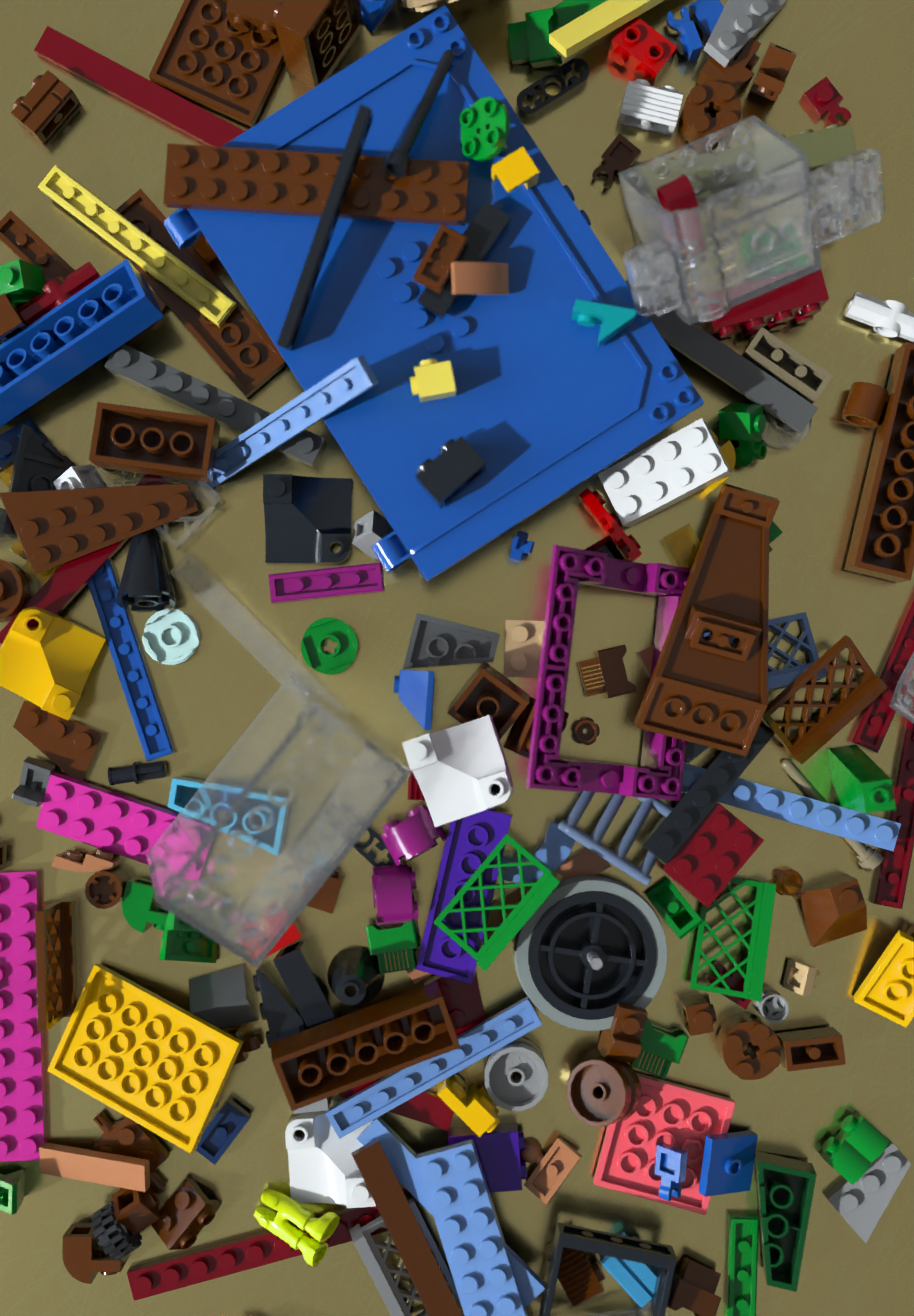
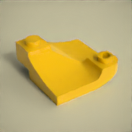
M38 607L26 608L18 614L0 647V686L41 707L42 710L69 720L106 638ZM30 619H35L39 624L35 628H30L27 626V622Z

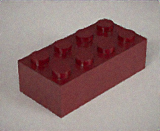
M816 266L709 294L697 310L701 329L725 344L731 341V337L742 335V338L754 336L761 327L764 329L769 327L770 331L785 327L786 323L796 320L797 324L808 322L814 319V315L822 310L821 308L829 300L821 267Z

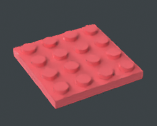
M637 1073L641 1085V1101L636 1112L627 1120L607 1126L593 1183L604 1188L706 1215L711 1196L704 1197L699 1193L706 1135L728 1133L735 1101L727 1097ZM661 1143H666L688 1152L685 1181L680 1183L681 1195L679 1198L671 1196V1201L659 1197L661 1176L654 1174L657 1145Z

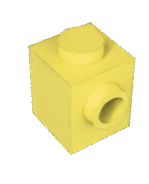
M428 359L419 362L420 366L414 367L415 376L409 378L412 394H419L420 403L456 396L450 361L438 363L437 359Z

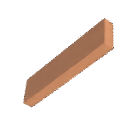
M47 1142L39 1147L41 1174L146 1192L150 1187L149 1160Z

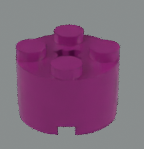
M423 805L407 813L409 818L399 822V820L395 819L382 827L384 833L381 835V838L396 866L403 864L401 859L404 857L410 861L437 846L435 841L437 838L441 837L442 841H445L447 838L441 826H434L429 809H425Z
M407 864L372 867L374 875L372 876L374 908H377V916H375L377 926L407 923L418 918V904L411 891L416 889V876L412 867H408Z

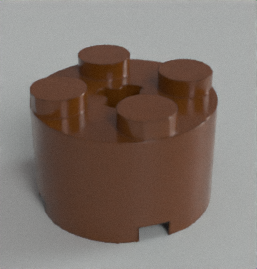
M709 81L691 89L679 117V131L685 142L688 141L694 146V149L703 152H710L717 147L725 145L734 133L741 117V103L735 88L729 83Z
M739 1013L730 1016L721 1025L716 1038L717 1051L730 1071L740 1079L757 1080L764 1078L780 1065L781 1046L779 1039L765 1021L751 1014ZM748 1042H751L752 1044L750 1045V1048H749L748 1050H746V1049H747V1045H746V1044H747Z

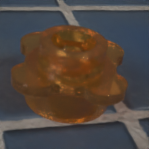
M792 869L778 870L775 873V878L777 879L776 892L779 895H790L794 899H800L803 895L800 889L804 884L802 876Z

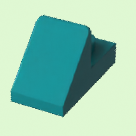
M576 299L571 320H576L579 325L594 327L595 324L600 325L597 341L598 348L631 325L636 315V310Z

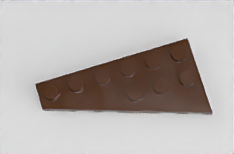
M188 483L0 492L2 503L35 574L199 510Z

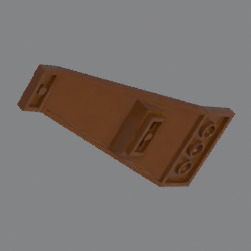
M723 483L656 667L634 722L636 728L742 756L747 755L768 706L769 528L780 503L777 498ZM704 631H712L709 636H702ZM733 638H739L737 643L730 644Z

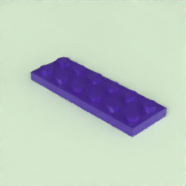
M489 809L450 823L416 970L472 985L478 961L433 922L504 836L509 833L513 814ZM504 846L503 849L501 850L502 859H503V854H504L505 846ZM497 856L491 863H498ZM498 867L486 868L483 871L484 885L497 884ZM479 878L473 883L472 886L479 885ZM484 889L486 905H492L495 889ZM468 890L464 894L465 907L481 906L480 890ZM460 900L453 908L461 907ZM482 910L466 911L467 927H483ZM486 910L487 922H488V917H489L490 910ZM449 912L443 919L451 928H463L461 912ZM484 931L468 932L469 944L479 951L482 947Z

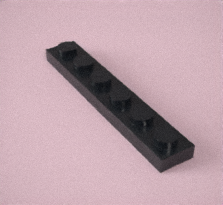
M762 721L760 722L746 756L722 750L642 846L666 865L774 736L771 728Z

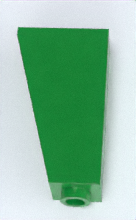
M857 745L827 748L835 805L865 814L896 810L892 779Z

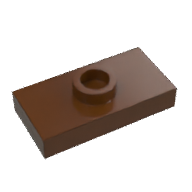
M441 223L413 276V281L441 294L451 275V263L458 262L468 243L469 237Z

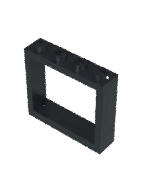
M557 1222L539 1316H550L564 1247L658 1266L659 1269L649 1316H665L677 1259L671 1245Z

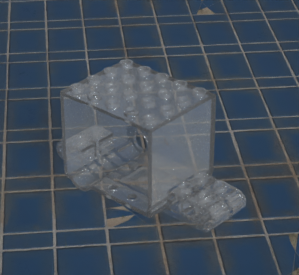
M755 115L618 173L634 242V248L627 251L623 259L636 313L641 316L653 314L660 316L673 311L682 321L689 325L719 319L736 305L820 270L819 247L881 221V216L885 213L880 151L875 149L858 151L810 172L809 160L805 152ZM716 142H719L718 147L715 150H712L713 145ZM665 165L663 172L658 173V169ZM684 174L688 177L694 189L698 207L685 211L676 210L672 213L668 212L660 206L656 189Z

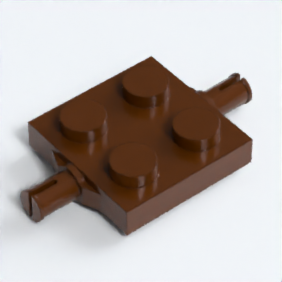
M101 1111L93 1121L96 1122L104 1133L100 1140L89 1150L149 1160L150 1186L156 1194L159 1193L166 1184L155 1171L169 1157L170 1153L149 1129L128 1117L112 1123Z

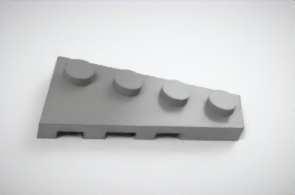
M728 0L703 50L725 68L788 0Z

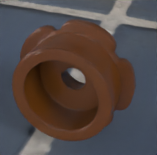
M583 717L572 725V737L578 744L591 745L600 734L598 724H595L594 720L589 717ZM583 729H587L588 733L584 734Z

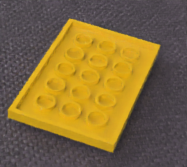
M94 964L47 1071L191 1154L198 1147L243 1041L104 965Z

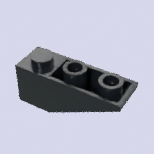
M264 964L260 965L256 970V974L253 975V982L256 992H261L263 1002L259 1004L260 1013L263 1020L267 1019L269 1031H266L268 1047L271 1048V1043L305 1031L308 1028L291 995Z

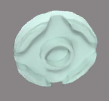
M179 609L158 611L145 624L146 627L142 636L145 650L153 660L162 664L178 665L187 662L195 655L200 645L201 633L197 622L189 614Z

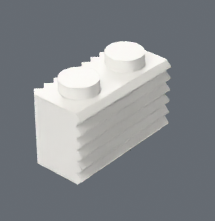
M643 79L628 80L617 123L672 136L676 127L683 93H679L672 86H662L661 88L650 86V83Z

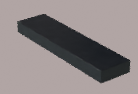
M485 201L463 233V235L469 237V240L458 262H483L509 224L511 217ZM451 275L441 294L426 287L418 298L420 305L442 320L459 297V295H452Z

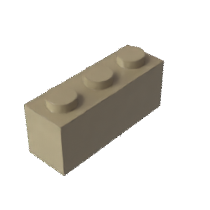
M763 327L755 334L741 355L811 404L820 397L834 376Z

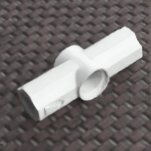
M858 291L853 294L846 310V317L874 327L873 330L882 336L891 338L899 336L914 342V313L908 311V307L905 304L895 300L882 301Z

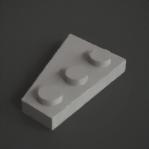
M890 1141L883 1153L870 1164L868 1170L855 1184L852 1185L843 1178L825 1194V1197L866 1243L911 1163Z

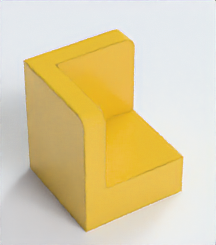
M521 147L492 165L491 177L494 182L500 180L507 192H511L523 184L528 190L537 184L539 170L524 147Z

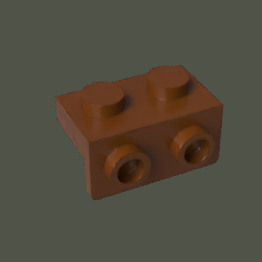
M186 1179L159 1212L160 1219L152 1223L151 1226L169 1250L187 1249L195 1243L197 1235L202 1228L214 1219L215 1212L221 1204L218 1200H209L193 1179Z

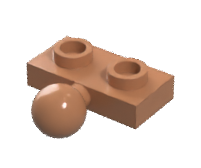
M561 1137L556 1139L546 1155L542 1154L541 1145L534 1139L525 1140V1150H520V1156L524 1161L538 1165L524 1186L546 1205L582 1158V1155Z

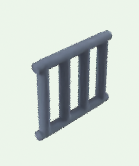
M583 791L567 820L563 819L559 823L558 829L646 886L649 885L652 878L649 874L657 858L648 851L640 868L626 860L625 857L651 809L653 808L667 817L674 808L660 799L636 797L642 801V804L614 852L600 842L626 796L621 794L613 795L593 833L589 836L576 826L595 792Z

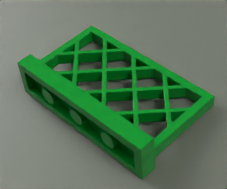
M507 833L433 923L477 960L476 964L486 971L557 887L563 877L557 871H552L513 836ZM507 843L517 850L518 862L502 863L501 850ZM522 855L525 856L529 861H523ZM497 856L498 863H491ZM535 865L543 872V875L538 881L525 882L523 866ZM519 866L520 882L504 883L503 867ZM498 867L500 884L484 885L483 871L486 868ZM479 878V885L472 886L473 883ZM533 886L526 894L525 887ZM521 887L522 900L517 904H506L505 888ZM500 888L502 904L486 905L484 889ZM468 890H480L481 906L465 907L464 894ZM460 900L461 907L453 908ZM514 908L507 916V909ZM502 909V924L499 926H488L486 910ZM482 910L483 927H467L466 911ZM449 912H461L463 928H451L443 919ZM484 931L485 944L477 951L469 944L468 932ZM488 931H495L489 938Z
M733 877L726 886L730 891L718 901L714 900V904L708 908L701 904L700 918L703 920V923L698 926L690 988L761 1002L776 884ZM729 883L740 884V885H739L738 887H736L735 889H732V887L729 885ZM743 886L757 887L755 900L747 906L744 905L735 893ZM733 895L743 909L729 918L719 904ZM754 905V912L752 916L748 909ZM716 906L726 921L712 930L705 919L706 913ZM746 912L752 920V927L741 935L732 923V920ZM729 923L739 938L725 947L715 932ZM704 926H706L710 933L703 937ZM750 934V942L748 944L744 938ZM712 935L722 950L708 959L701 950L702 942ZM742 941L748 949V957L737 964L728 952V949ZM725 952L735 967L720 976L711 961ZM700 955H702L706 961L699 966ZM747 963L746 972L744 974L740 967ZM708 964L718 979L710 985L697 983L698 971ZM738 970L744 978L743 992L731 990L723 979ZM721 981L725 988L715 987V985Z

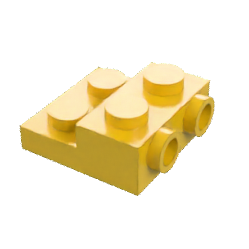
M457 1074L438 1083L437 1095L479 1137L485 1131L490 1133L500 1122V1119L497 1117L499 1110L496 1108L495 1102L489 1097L485 1086L480 1088L474 1082L466 1090L465 1082Z

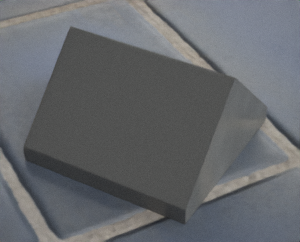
M245 963L189 978L191 1014L221 1030L259 1020Z

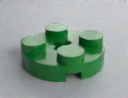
M331 617L316 620L310 624L304 633L301 641V653L307 665L317 672L328 675L341 673L347 670L357 658L358 638L352 627L342 620ZM327 638H330L332 642L337 641L338 646L334 648L335 653L333 654L322 650V646L326 644L325 640Z

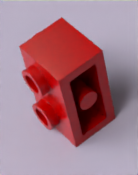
M636 17L622 25L612 38L609 54L617 64L625 65L632 70L637 79L646 80L650 85L654 86L673 61L677 46L639 17Z

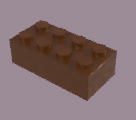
M97 402L89 461L100 468L212 483L220 425L216 418Z

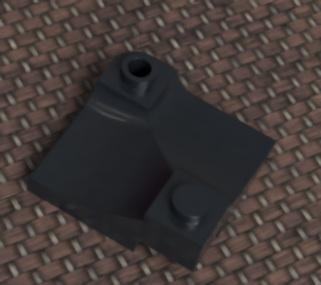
M263 474L265 563L338 564L344 562L349 557L352 546V478ZM339 543L341 545L338 553L331 552L332 544Z

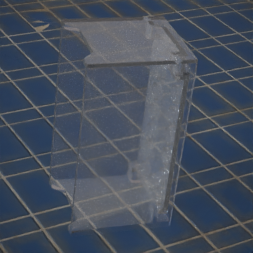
M292 672L147 853L146 856L156 903L257 968L410 776L411 772L377 735L359 724Z

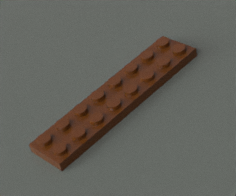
M139 189L115 210L236 302L237 307L219 328L122 253L246 398L252 395L287 364L267 333L191 246L181 250L178 248L164 226V221L167 218L142 189Z

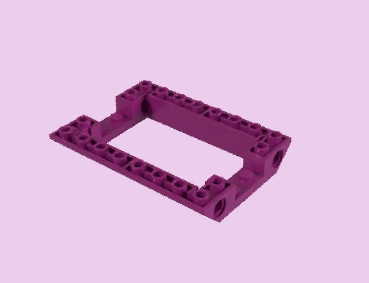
M553 545L526 783L527 788L570 792H600L630 797L680 801L687 745L685 740L644 730L640 766L559 759L578 585L585 584L659 597L651 680L689 577L690 568L661 563L643 564L609 558L608 554Z

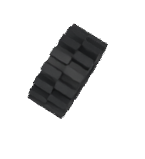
M112 1201L93 1213L91 1218L93 1223L91 1224L92 1228L96 1230L93 1233L100 1240L98 1241L99 1246L103 1245V1251L105 1254L109 1253L111 1259L115 1258V1261H118L141 1246L142 1235L139 1233L135 1235L115 1219Z

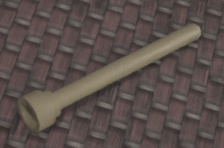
M787 758L782 761L783 769L809 798L828 803L792 760ZM844 838L857 853L858 864L865 872L873 870L884 860V857L877 849H872L870 846L866 847L864 843Z

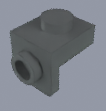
M28 756L23 761L20 784L13 792L12 799L26 805L39 807L43 802L50 774L54 772L55 765Z

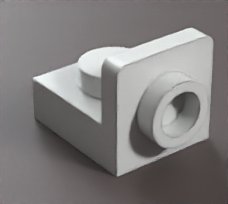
M92 464L71 466L54 481V486L57 490L106 487Z

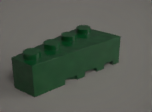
M756 1151L755 1167L763 1272L766 1284L797 1292L817 1174L812 1163Z

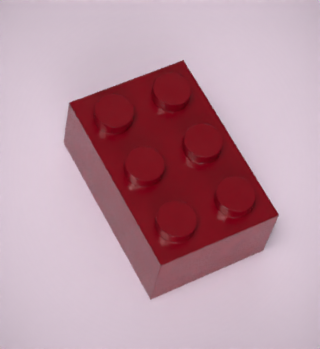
M718 802L661 870L708 908L764 840Z

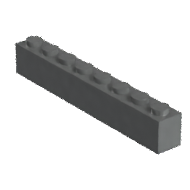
M125 344L110 353L104 366L113 375L195 414L216 418L219 425L240 435L271 415V413ZM304 430L274 451L316 470L328 444L324 438Z

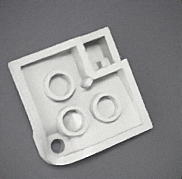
M491 715L441 731L428 733L402 743L410 770L413 771L435 827L506 803L512 796L513 782ZM494 784L500 786V793L498 795H494L491 791Z
M326 1111L303 1113L292 1118L285 1131L291 1198L298 1203H328L344 1205L347 1208L376 1207L351 1154L363 1146L357 1140V1137L371 1122L339 1139L325 1114ZM302 1130L305 1136L297 1137L295 1131Z

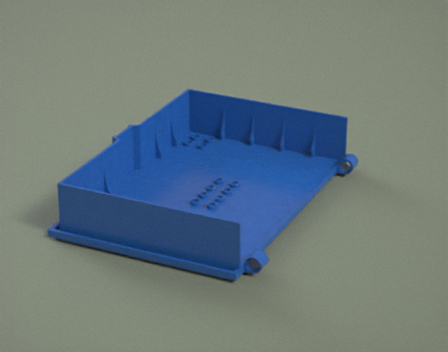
M446 5L222 147L343 154L359 106L362 104L371 108L374 119L361 155L387 157L394 149H398L444 51L452 50L455 58L409 156L410 159L469 162L465 226L446 225L451 229L463 234L485 201L511 217L509 224L483 260V262L508 263L509 295H459L442 320L418 303V298L426 287L413 281V276L440 225L339 218L293 350L289 351L278 346L277 342L321 217L180 208L164 221L165 228L180 250L193 245L201 236H205L304 391H307L356 357L364 356L378 383L324 417L323 421L394 530L371 547L383 567L389 573L412 558L421 577L424 576L427 582L704 404L697 390L590 228L591 222L584 210L579 211L573 202L575 197L571 189L567 185H562ZM492 97L502 101L508 109L510 117V130L506 140L508 151H500L499 155H496L491 160L480 162L463 154L460 115L465 108H470L480 98ZM524 147L539 170L538 182L528 190L523 184L515 190L507 192L500 180L494 182L492 179V165L519 148ZM576 299L636 310V315L631 325L598 348L597 341L600 325L595 324L594 327L579 325L576 320H571ZM428 359H437L438 363L450 361L456 396L420 403L419 394H412L409 378L415 376L414 367L420 366L419 362ZM462 436L486 463L487 470L443 508H440L420 486L415 475L419 473L417 469L424 461L429 458L433 461L441 454L440 449L450 439L456 441Z

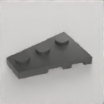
M417 613L403 669L482 663L483 661L493 662L500 634Z

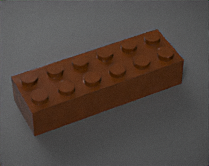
M436 981L271 1043V1056L291 1111L450 1052L460 1048L438 982Z

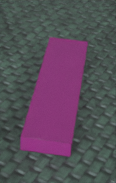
M381 562L268 574L271 603L385 591Z

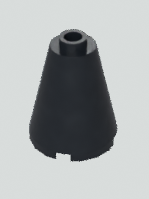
M151 530L132 537L117 595V605L124 608V604L131 605L132 611L139 612L164 610V605L170 603V608L176 604V597L161 537L155 535V532Z
M357 946L346 948L338 953L331 961L327 974L328 984L333 994L340 1001L348 1005H360L374 999L383 987L385 973L380 974L377 955L370 956L369 950Z

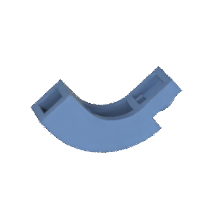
M549 820L542 842L531 853L554 871L569 856L575 840L558 829V822ZM504 853L502 863L518 862V856ZM522 855L523 861H529L525 856ZM535 865L523 866L525 882L538 880L543 875V872ZM519 866L503 867L505 881L520 882Z

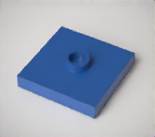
M750 1130L706 1135L699 1185L700 1194L707 1197L750 1191L758 1134Z

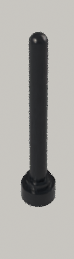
M452 50L444 51L398 149L390 152L384 162V169L394 177L404 178L411 166L409 153L455 58Z

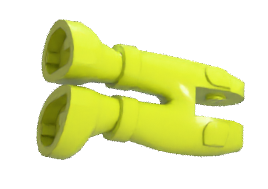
M265 1188L261 1196L262 1202L278 1212L276 1213L269 1208L260 1206L256 1208L254 1217L261 1226L288 1243L290 1247L295 1250L300 1249L307 1264L316 1267L328 1250V1243L325 1241L336 1230L340 1217L334 1212H328L322 1217L316 1218L314 1214L306 1211L298 1202L286 1194ZM289 1221H291V1222H293L294 1224H296L297 1227H299L301 1230H298L296 1227H294L293 1225H291V1224L289 1223ZM303 1231H307L313 1238L308 1237Z

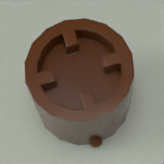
M854 382L845 407L842 409V419L860 427H878L889 395L888 391L872 383Z
M118 867L95 872L86 882V899L96 908L107 909L122 901L129 876Z

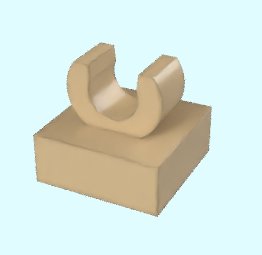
M788 959L782 987L802 996L811 997L812 991L816 990V986H814L815 976H819L820 972L813 966L798 960Z

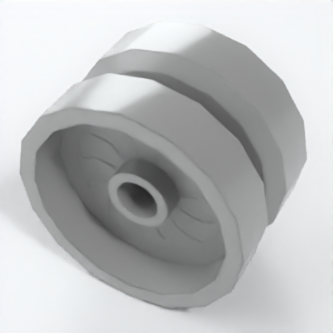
M520 1037L489 1054L484 1060L485 1087L489 1097L498 1106L509 1111H524L534 1107L544 1097L548 1087L546 1062L541 1050L528 1039Z

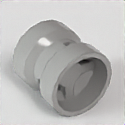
M763 989L761 1002L754 1001L758 1013L770 1023L782 1022L788 1016V1002L774 989Z

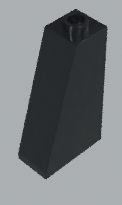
M307 938L281 949L273 962L307 1028L310 1029L342 1017Z

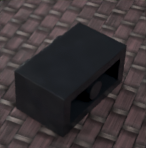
M462 436L456 441L450 439L440 449L441 454L433 461L431 458L424 461L417 469L419 473L415 475L420 486L440 508H443L487 470L486 463Z

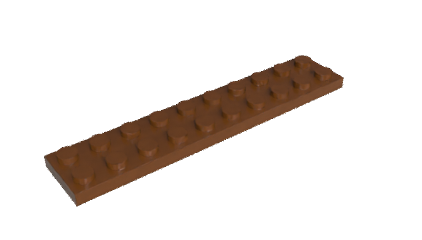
M168 143L163 203L166 208L321 217L343 154ZM361 155L339 216L342 219L437 225L442 223L444 225L465 226L469 162L410 159L411 166L404 178H397L390 175L384 169L383 165L387 157Z

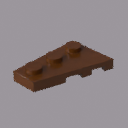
M28 700L23 702L13 726L68 776L86 782L106 734L71 718L66 720L42 710L41 707Z

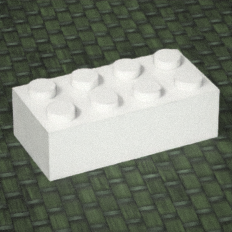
M701 418L599 473L598 476L622 525L631 527L729 476L732 472L707 422Z

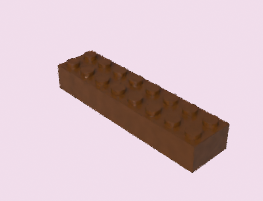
M906 342L895 351L886 389L889 395L877 428L844 570L898 583L911 580L914 568V343Z

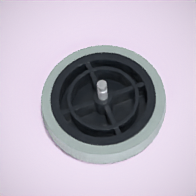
M593 875L577 876L562 880L516 934L514 962L523 990L544 1015L569 1028L599 1031L610 1029L617 1003L644 1009L651 1003L664 979L667 967V944L657 914L638 892L611 878Z

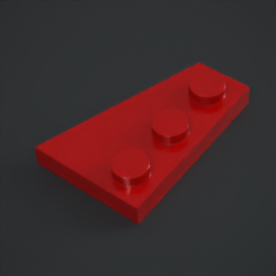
M587 487L578 494L579 499L628 561L633 562L642 555L639 550L641 546L631 534L627 536L621 529L623 525L614 512L609 514L603 507L606 502L597 490L591 492Z

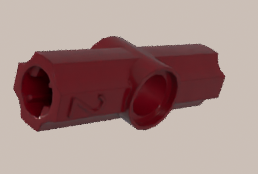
M89 261L65 278L57 277L50 280L43 287L41 294L18 308V311L29 326L101 276Z

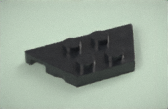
M23 424L21 426L9 492L57 490L54 486V481L71 466H76V464L68 457L60 454L57 448L50 442L45 441L36 434L32 427ZM6 509L0 534L4 535L16 532Z

